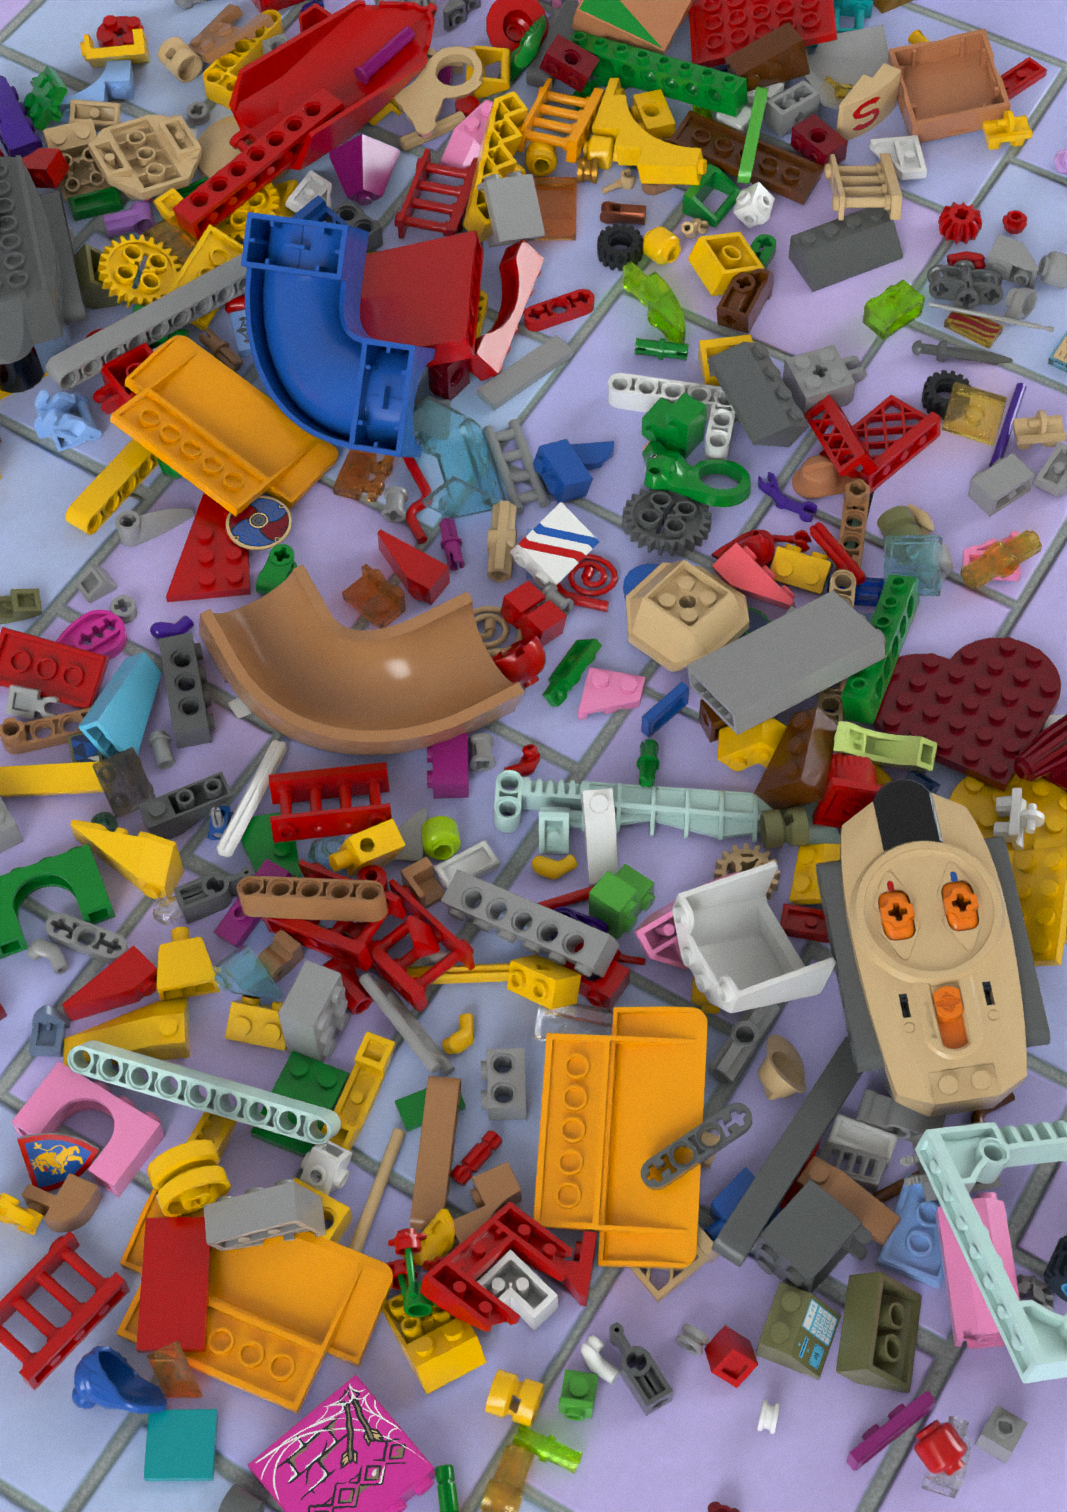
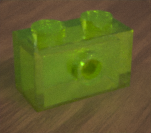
M901 280L895 285H890L876 298H871L864 306L862 322L880 338L886 340L922 315L925 297L905 280Z

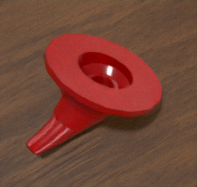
M496 0L491 5L486 17V32L490 44L497 48H507L512 54L520 46L519 43L522 37L525 36L528 28L544 14L547 24L541 40V46L549 29L545 10L537 0Z

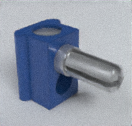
M220 806L217 809L213 807L210 810L208 839H221L234 812H231L230 806Z

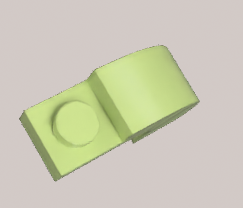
M838 721L837 731L834 736V751L843 753L845 756L868 757L873 764L879 766L933 772L937 742L921 736H903L877 732L850 722Z

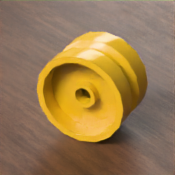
M205 1139L193 1140L166 1150L149 1163L146 1172L153 1188L159 1190L156 1198L164 1216L179 1217L196 1213L204 1209L203 1205L214 1203L216 1198L225 1196L229 1192L231 1185L224 1168L218 1166L221 1160L213 1141Z

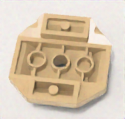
M149 114L106 127L88 144L89 152L107 183L121 190L132 201L149 199L164 194L171 188L177 190L189 186L202 156L200 144L181 115L168 117Z
M686 560L675 563L662 562L626 596L628 642L671 672L683 670L684 667H687L692 662L737 640L749 629L750 620L746 596L704 567L694 566Z

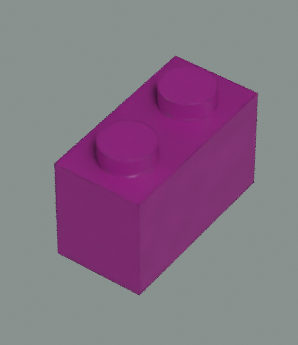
M463 733L447 741L427 747V763H433V770L427 771V788H433L434 799L469 798L468 733Z

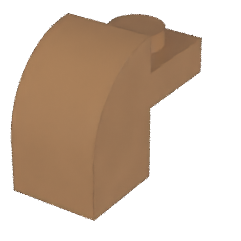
M70 1173L57 1196L30 1184H27L22 1193L28 1208L44 1216V1221L49 1230L61 1233L74 1231L85 1225L91 1219L103 1198L98 1185Z

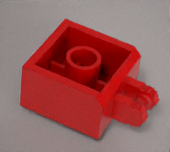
M146 342L105 363L101 368L104 386L95 391L92 398L98 404L102 403L101 410L106 415L112 414V412H115L137 395L125 386V380L153 353V350Z

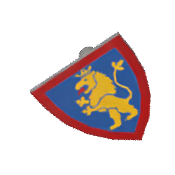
M48 1132L17 1138L32 1185L47 1192L61 1188L69 1173L80 1177L91 1166L99 1152L98 1147L84 1139L68 1134Z

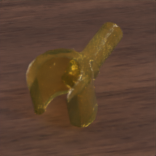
M830 76L825 77V81L835 89L836 98L844 99L848 94V90L853 88L852 84L838 83Z

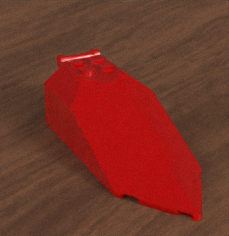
M355 0L241 68L229 103L240 131L232 136L229 144L234 149H239L243 152L249 147L245 141L248 140L253 144L272 129L274 125L282 121L322 88L342 101L345 110L309 132L296 162L287 169L302 170L349 140L426 67L428 60L427 52L431 44L435 23L434 15L437 11V6L433 3H429L428 6H421L416 2L379 1L378 5H366L365 0ZM409 26L415 33L414 39L369 78L368 84L360 82L354 74V68L361 67L404 27Z

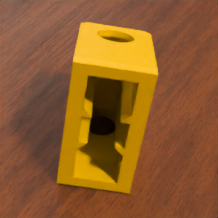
M390 819L348 837L338 849V852L329 855V863L335 872L346 868L348 875L352 877L368 865L382 867L390 864L406 845L394 819Z
M176 927L171 930L172 942L161 944L158 951L157 990L161 1001L220 992L217 978L202 937L190 938L189 928Z

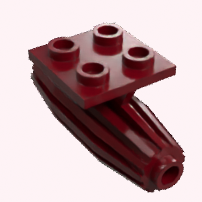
M1067 715L1037 734L1014 757L1013 768L1019 778L1031 782L1042 777L1067 792Z

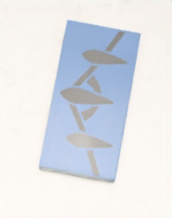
M245 310L230 312L239 357L250 356L252 353L247 333Z

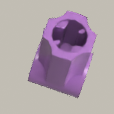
M145 201L135 202L129 210L103 215L108 237L134 231L138 235H149L156 229L152 207Z

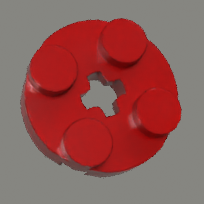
M108 15L103 18V23L97 29L98 45L100 48L133 45L132 29L142 28L144 31V27L136 16L115 17L114 15Z

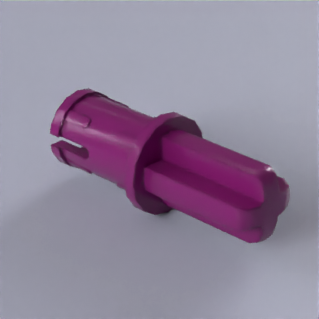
M445 517L439 523L442 537L440 545L445 551L449 570L456 571L458 570L457 562L460 569L465 566L461 551L462 540L458 537L455 520Z

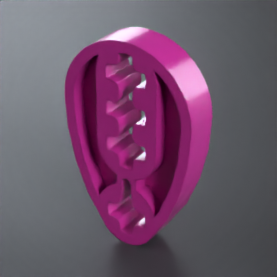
M93 610L72 622L62 632L56 642L108 656L111 660L124 649L127 642V633L124 623L118 615L108 610ZM111 626L112 628L116 629L111 631L110 629H106V627ZM97 633L99 635H104L102 638H99L98 636L94 637V635ZM83 642H92V644L88 646L87 644H83Z

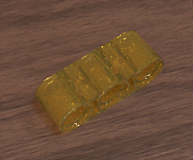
M165 218L144 232L146 241L154 237V244L157 245L160 242H164L162 249L171 248L170 256H178L177 264H181L182 267L197 244Z

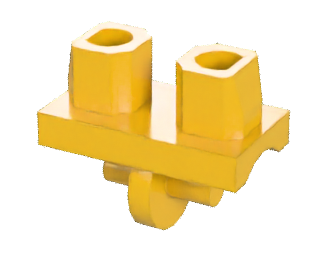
M1012 110L1004 111L1002 119L982 122V129L990 150L999 149L1002 142L1008 141L1014 147L1022 146L1025 139L1032 138L1033 135L1026 115L1014 117Z

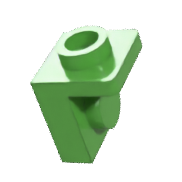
M565 1369L561 1397L558 1404L559 1413H563L564 1417L575 1421H583L585 1417L592 1418L599 1375Z

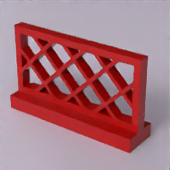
M890 395L853 425L858 436L865 437L863 444L868 452L873 449H885L880 455H871L879 469L872 475H869L864 468L860 472L854 469L847 476L852 479L864 480L867 485H870L871 494L940 436L941 416L933 411L926 415L895 396ZM893 406L900 410L901 413L885 414V411ZM916 419L919 421L916 425L905 426V420ZM901 421L902 426L886 427V422ZM874 422H882L883 427L867 428V425ZM903 434L898 440H887V435ZM884 435V441L868 442V436ZM843 440L836 441L833 449L840 448ZM825 450L819 453V455L829 458ZM850 455L844 457L842 465H844L853 457H850Z

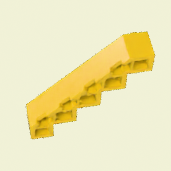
M515 91L494 99L485 124L463 222L468 232L476 230L480 242L486 241L487 237L493 234L484 190L478 191L477 185L484 182V177L499 174L500 178L507 177V174L514 171L517 164L513 156L523 137L517 127L522 126L528 108Z

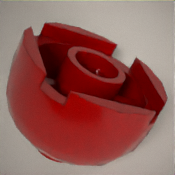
M537 635L527 636L511 644V648L504 653L500 651L492 657L498 669L510 682L514 684L520 682L524 688L539 681L537 675L544 669L546 664V653Z

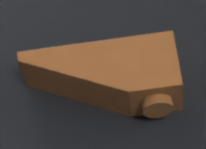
M816 1156L813 1157L797 1180L799 1191L810 1179L813 1180L861 1220L862 1225L872 1233V1240L882 1246L885 1245L901 1221L897 1214L847 1174Z

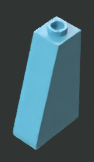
M145 652L123 660L78 726L105 759L115 763V768L134 763L137 759L162 674Z

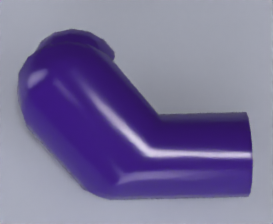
M185 615L175 624L155 622L152 624L150 632L156 639L187 633L194 626V623Z

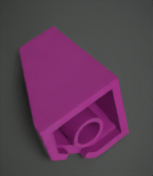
M360 134L329 152V158L348 199L365 206L383 197L399 156L398 148Z

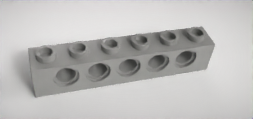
M458 869L441 899V902L449 908L448 914L460 921H464L465 918L471 919L475 927L485 932H489L490 928L496 930L500 938L510 943H514L515 939L524 943L522 946L535 954H539L540 951L549 954V959L560 965L565 966L566 962L575 965L574 969L587 977H591L592 973L604 977L620 946L608 933ZM482 899L480 905L474 908L475 903ZM507 910L505 916L501 919H498L499 915L503 911ZM532 921L531 926L528 929L523 930L526 923ZM558 932L556 938L552 941H549L550 936L553 933ZM584 943L583 948L579 952L574 953L577 945Z

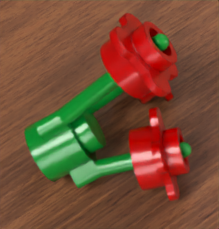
M405 1228L397 1231L396 1237L389 1240L388 1245L395 1246V1253L397 1255H405L406 1258L386 1264L393 1273V1284L391 1287L402 1292L403 1308L406 1314L412 1317H424L432 1312V1306L437 1305L420 1293L422 1281H416L418 1275L414 1269L416 1263L413 1259V1254L422 1251L421 1241L427 1239V1234H417L416 1229ZM437 1257L434 1261L425 1260L422 1268L427 1270L428 1273L445 1257Z

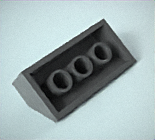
M865 208L844 216V220L835 219L792 235L788 258L812 292L900 260L903 258V252L894 220H890L887 210H884V208Z
M742 342L711 356L707 360L753 445L790 447L809 428L804 418V413L798 408L792 397L791 390L785 385L780 376L779 369L773 364L769 352L763 344Z

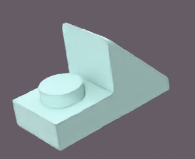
M540 807L539 854H569V807Z

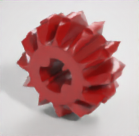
M953 201L951 206L944 207L941 216H939L940 235L945 236L946 241L954 240L956 245L959 241L967 244L969 240H975L982 227L980 211L974 209V204L967 206L963 201L961 205H958Z

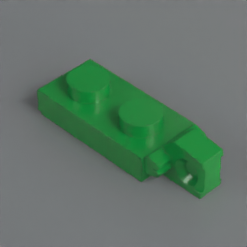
M597 639L576 640L548 678L550 684L542 696L545 697L551 707H559L567 699V692L580 681L581 674L595 660L597 652L602 647Z

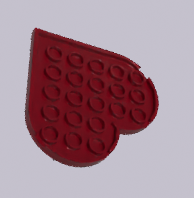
M1011 637L986 638L974 641L959 649L951 659L933 653L900 656L872 725L878 732L903 736H921L937 742L935 762L1005 792L1016 774L1013 768L1014 757L1037 734L1043 731L1046 720L1054 713L1058 705L1061 693L1060 675L1054 663L1040 649Z

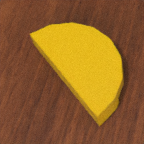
M440 1209L421 1232L427 1234V1239L421 1241L422 1251L413 1254L416 1265L422 1266L425 1260L434 1261L437 1257H446L454 1243L455 1227L448 1209Z

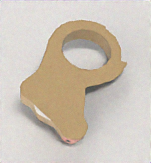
M462 46L441 49L427 61L426 67L420 72L415 81L396 95L395 101L398 108L403 111L408 122L414 125L420 137L426 139L433 136L436 132V119L445 98L451 100L462 99L473 94L483 83L482 63L477 56V52ZM462 62L473 68L472 77L461 85H445L437 78L439 71L450 63Z

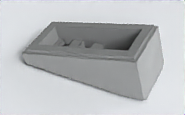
M824 1142L819 1156L821 1160L828 1162L830 1153L837 1156L833 1166L839 1169L842 1159H849L846 1169L839 1170L847 1174L868 1192H877L888 1158ZM855 1162L861 1164L858 1174L852 1172ZM867 1166L873 1168L871 1177L865 1176Z

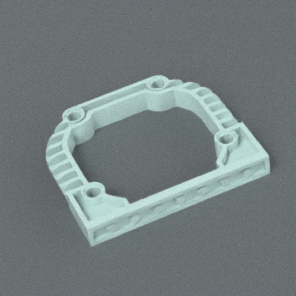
M1064 1120L1054 1121L1053 1123L1039 1122L1036 1125L1021 1124L1019 1127L1004 1126L1002 1129L998 1128L996 1122L926 1129L915 1151L1023 1384L1067 1377V1313L1062 1316L1048 1310L1032 1299L1019 1301L1004 1269L1003 1261L991 1242L989 1231L983 1225L969 1195L976 1181L983 1184L993 1183L1006 1167L1057 1161L1067 1162V1122Z

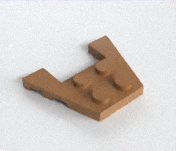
M229 4L190 41L188 46L203 62L210 64L235 49L234 43L242 38L250 40L257 36L255 33L257 29L264 25L268 29L275 25L271 16L260 13L242 28L231 25L243 13L239 6Z

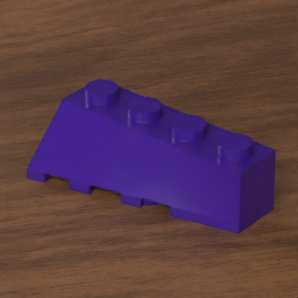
M0 75V141L8 157L16 158L15 155H21L23 158L38 148H43V144L39 134L33 133L35 129L31 118L25 117L27 112L23 102H18L19 96L15 86L10 87L6 77Z

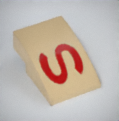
M883 63L872 78L863 74L839 105L836 132L848 141L866 133L881 123L896 108L902 70Z

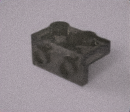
M134 747L92 765L116 818L139 809V804L156 798L153 786L144 772L141 760L136 754Z

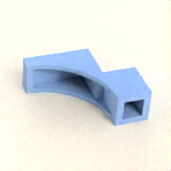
M131 60L106 61L105 69L95 83L78 93L65 96L59 107L63 115L59 123L69 122L71 99L109 102V100L133 99L135 78Z

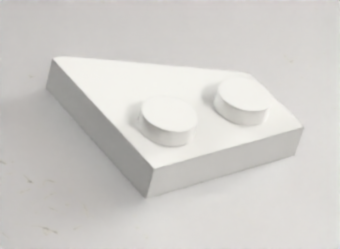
M918 135L870 139V150L878 158H880L881 153H890L896 175L900 180L926 178L927 168Z
M310 170L289 196L285 207L297 213L319 195L331 209L330 195L332 193V183Z

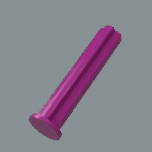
M409 26L404 27L361 67H355L354 74L363 84H368L369 78L414 39V31Z

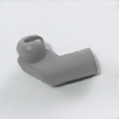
M36 939L27 948V955L31 959L39 960L41 957L49 959L55 974H63L69 969L68 963L58 945L43 939Z

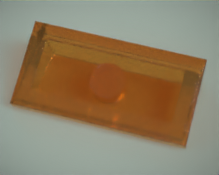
M179 1341L147 1355L166 1398H198L203 1396Z

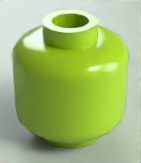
M435 816L424 822L421 826V842L425 854L430 858L446 860L458 852L461 839L457 823L452 818Z

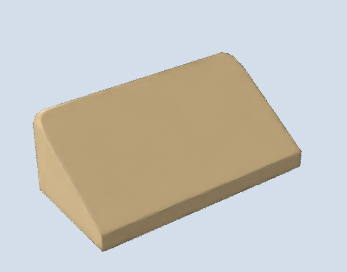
M71 99L69 123L92 118L95 131H101L103 128L121 123V104Z

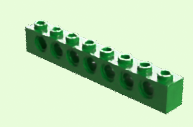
M577 30L568 38L569 41L600 58L592 76L599 77L603 75L608 78H619L623 85L647 92L661 89L664 97L737 117L748 103L746 78Z

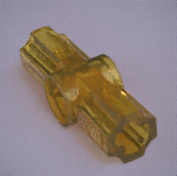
M1026 530L1005 543L1002 541L993 543L986 549L983 556L961 568L960 574L964 584L969 589L973 588L976 590L998 576L1001 578L1010 576L1016 571L1020 563L1041 552L1042 544L1039 536L1033 530Z
M506 1445L495 1477L490 1479L484 1492L480 1506L481 1512H518L524 1494L522 1489L533 1463L534 1454L516 1445Z

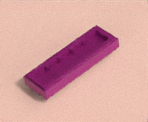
M267 858L254 875L292 877L289 871ZM238 897L213 932L221 939L240 949L262 917H250L244 914Z
M927 1390L907 1407L901 1403L894 1408L887 1416L890 1420L882 1427L875 1424L862 1435L864 1441L849 1452L846 1462L852 1470L857 1471L927 1415L935 1404V1398Z

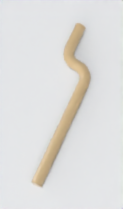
M393 1129L349 1247L360 1253L362 1252L405 1136V1132L401 1129Z

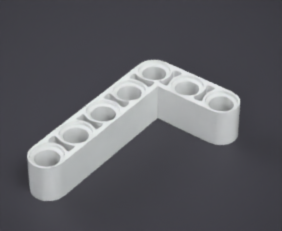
M616 373L609 378L608 402L612 407L647 413L660 398L674 404L683 393L706 405L705 421H709L705 440V459H728L736 413L722 387L626 373Z

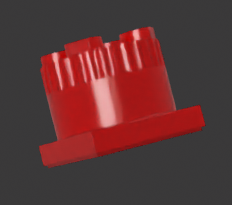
M840 752L832 755L823 800L819 801L812 815L813 824L842 829L844 823L871 802H873L875 808L880 802L888 799L890 796L889 786L878 785L876 769L870 758H862V756L856 755L845 756Z

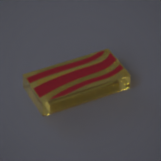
M953 311L945 319L943 326L990 349L1003 330L1002 325L989 319Z

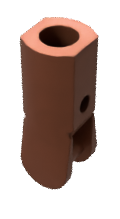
M605 201L601 204L602 212L599 218L603 223L645 225L646 206L619 204Z

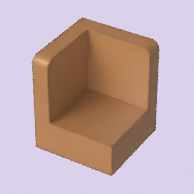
M427 856L401 870L402 885H406L413 892L415 899L425 909L441 901L445 891L435 879L433 865Z

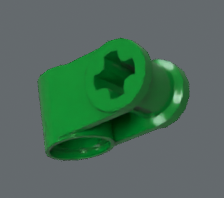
M280 544L272 548L263 569L258 575L256 593L261 595L268 594L283 583L292 573V570L297 567L294 561V551L290 546Z

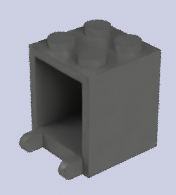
M810 1179L759 1235L755 1258L759 1267L767 1274L771 1275L773 1273L783 1281L782 1283L813 1293L848 1253L858 1260H863L866 1257L867 1249L862 1244L870 1243L872 1233L862 1225L861 1220Z

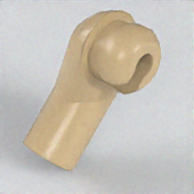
M695 218L691 222H684L681 225V231L686 238L693 239L698 233L706 234L709 223L705 220L702 221L701 218Z
M909 503L907 507H909L916 523L919 524L918 527L924 539L928 538L930 532L934 530V524L930 515Z

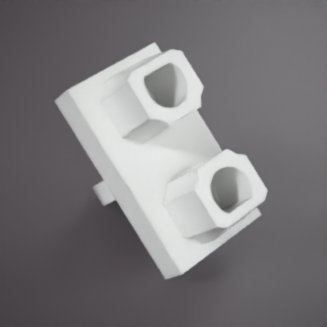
M1012 788V796L996 798L998 817H1010V821L995 822L993 834L994 837L1003 836L1006 843L1011 842L1014 850H1023L1025 827L1026 833L1033 834L1035 827H1040L1044 824L1045 815L1037 810V805L1034 803L1028 804L1027 809V802L1022 798V788Z

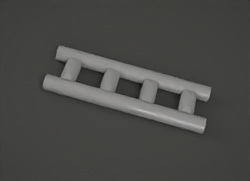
M512 419L508 423L510 429L495 432L491 425L485 426L483 428L484 435L509 501L517 506L516 514H521L524 511L522 504L537 500L541 508L548 507L550 505L549 498L540 475L534 469V460L519 421ZM514 439L518 449L502 453L499 443ZM522 459L526 470L510 473L507 463ZM530 480L534 490L518 494L514 483Z
M368 973L359 978L360 984L431 1073H435L440 1069L445 1076L450 1075L455 1070V1067L382 977L374 981Z

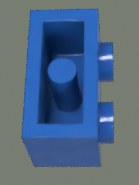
M564 439L539 446L533 461L534 469L540 474L547 485L548 491L553 494L558 504L585 497L593 478L569 441Z

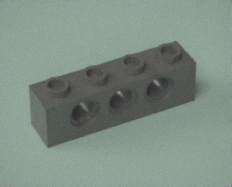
M192 633L160 638L158 641L177 747L180 749L211 743V731L216 730L213 713L207 714L206 707L212 705L209 690H203L202 686L203 683H207L205 667H199L198 660L203 659L201 644L194 642Z

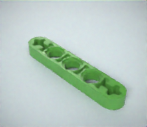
M756 86L737 179L738 183L748 185L750 183L769 88Z

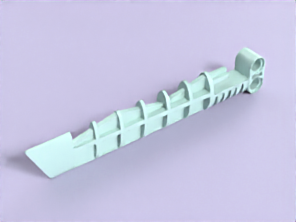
M505 770L496 779L494 825L500 832L512 833L520 825L521 809L539 811L540 807H569V827L581 828V832H584L580 797L582 791L612 788L616 834H620L621 825L649 822V836H654L656 822L683 829V838H688L689 831L718 838V840L752 835V842H757V834H761L760 812L773 809L753 792L662 786L648 788L647 786L641 787L640 785L590 781H582L581 784H575L574 780H571L570 783H564L563 779H560L559 782H553L552 779H549L548 782H543L541 778H538L537 781H531L530 777H521L514 770ZM505 787H513V788H515V789H514V790H505L504 788H505ZM819 801L796 806L804 807L806 810L809 826L808 845L823 843L840 844V834L837 828L816 825L812 822V815ZM508 812L512 813L513 815L506 817L502 814Z

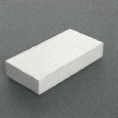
M486 840L434 866L433 870L445 890H447L457 869L481 878L500 868V861Z
M838 1113L827 1142L886 1157L888 1159L885 1167L888 1168L899 1135Z

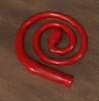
M587 554L582 560L592 561H582L568 573L570 587L581 595L567 591L560 582L556 585L557 591L566 599H572L574 606H583L608 612L609 601L588 598L586 596L604 595L612 590L618 581L617 570L610 561L601 556ZM599 563L606 566L611 572L612 579L610 584L603 589L586 590L579 587L574 580L575 573L579 569L584 568L581 575L583 584L590 588H598L606 582L608 577L606 569ZM594 569L600 572L601 578L596 582H591Z

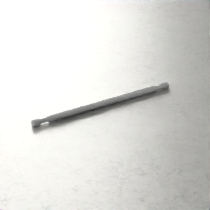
M931 301L929 307H938L943 310L1039 330L1043 329L1048 332L1054 331V327H1046L1041 324L945 304L941 305Z

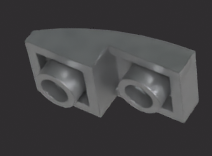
M450 0L443 9L444 29L449 31L465 23L466 14L480 8L481 1Z

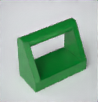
M709 164L706 174L702 175L700 184L691 185L684 193L682 213L694 219L701 218L702 221H708L710 226L717 227L737 202L736 198L741 189L718 167ZM713 189H716L729 196L713 214L703 202Z

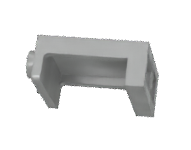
M522 171L507 174L505 178H500L499 174L484 177V182L477 185L478 191L484 190L493 234L487 237L489 248L515 244L522 239L526 242L535 241L545 236L532 174L522 175Z

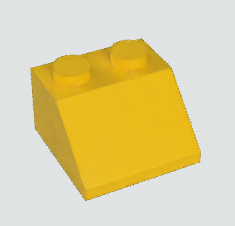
M741 232L701 236L688 257V261L711 296L724 295L735 275L741 272H751L758 268L765 269Z

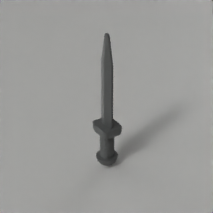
M918 340L912 345V352L916 356H919V354L934 355L939 362H944L946 357L985 363L1013 362L1012 358L993 352L948 347L945 340L940 341L938 345L925 344Z

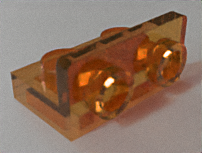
M365 564L361 567L362 576L342 592L343 599L379 629L386 628L406 611L405 594L398 585L389 583L378 569L373 570Z

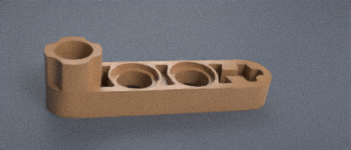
M853 479L845 487L839 544L861 568L870 485H867L862 479ZM850 519H857L862 524L857 527H851L846 522ZM847 541H854L859 546L855 549H848L843 544Z
M91 707L24 723L17 721L15 717L4 719L0 725V738L3 746L8 753L14 755L68 743L67 736L83 733L79 728L73 732L66 731V725L70 722L81 723ZM43 728L52 730L51 734L46 738H38L36 736L37 732ZM27 733H30L32 740L28 741Z

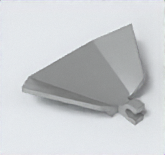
M883 25L837 33L838 40L818 44L813 55H809L806 50L810 74L802 77L820 93L819 101L823 106L839 110L840 103L863 74L872 78L883 63L888 64V46Z

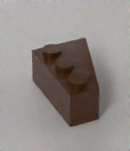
M789 22L724 58L729 74L746 78L747 92L756 90V86L766 87L810 74L804 41Z
M818 707L794 713L754 794L773 810L779 809V811L823 800L833 755L837 724Z

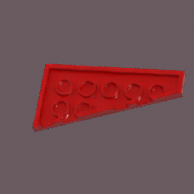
M203 493L166 595L167 602L251 595L249 549L242 548L231 540L226 529V519L229 511L205 493Z

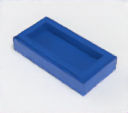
M683 682L679 683L642 716L641 732L648 738L651 737L688 704L689 687Z

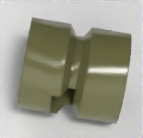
M893 507L885 511L877 520V525L884 539L888 540L887 545L891 554L897 559L914 555L919 546L925 542L909 507Z
M804 807L786 808L784 813H781L779 809L760 812V832L764 849L782 848L784 843H787L790 847L808 845L809 826Z

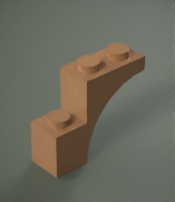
M508 1162L472 1177L473 1189L469 1192L477 1210L453 1220L455 1237L452 1250L458 1247L508 1202L514 1205L522 1202L521 1188ZM487 1270L484 1271L477 1279H475V1281H478L481 1277H483L487 1273Z

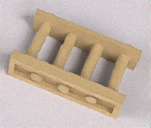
M881 153L879 163L869 166H838L835 154H830L829 164H825L824 177L829 179L832 191V211L837 212L838 220H844V208H884V210L888 211L890 220H900L902 192L890 153Z

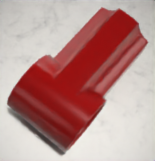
M334 958L321 965L341 973L343 986L345 987V998L348 1001L347 1008L352 1015L361 1014L369 1008L374 1000L360 984L354 966Z

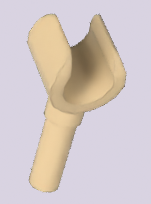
M625 169L621 173L620 180L601 188L603 194H606L617 188L630 190L634 186L636 176L631 177L632 171Z

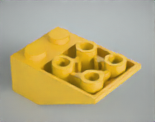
M402 1293L385 1301L382 1312L426 1394L487 1363L478 1337L470 1324L456 1318L439 1306H432V1312L427 1316H409L403 1308Z

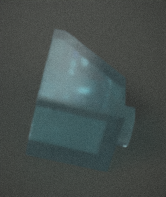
M249 945L240 946L212 967L216 972L214 979L223 991L228 989L230 993L280 1000L284 997Z

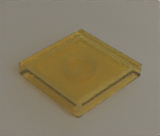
M955 382L942 430L993 446L996 441L1007 397Z

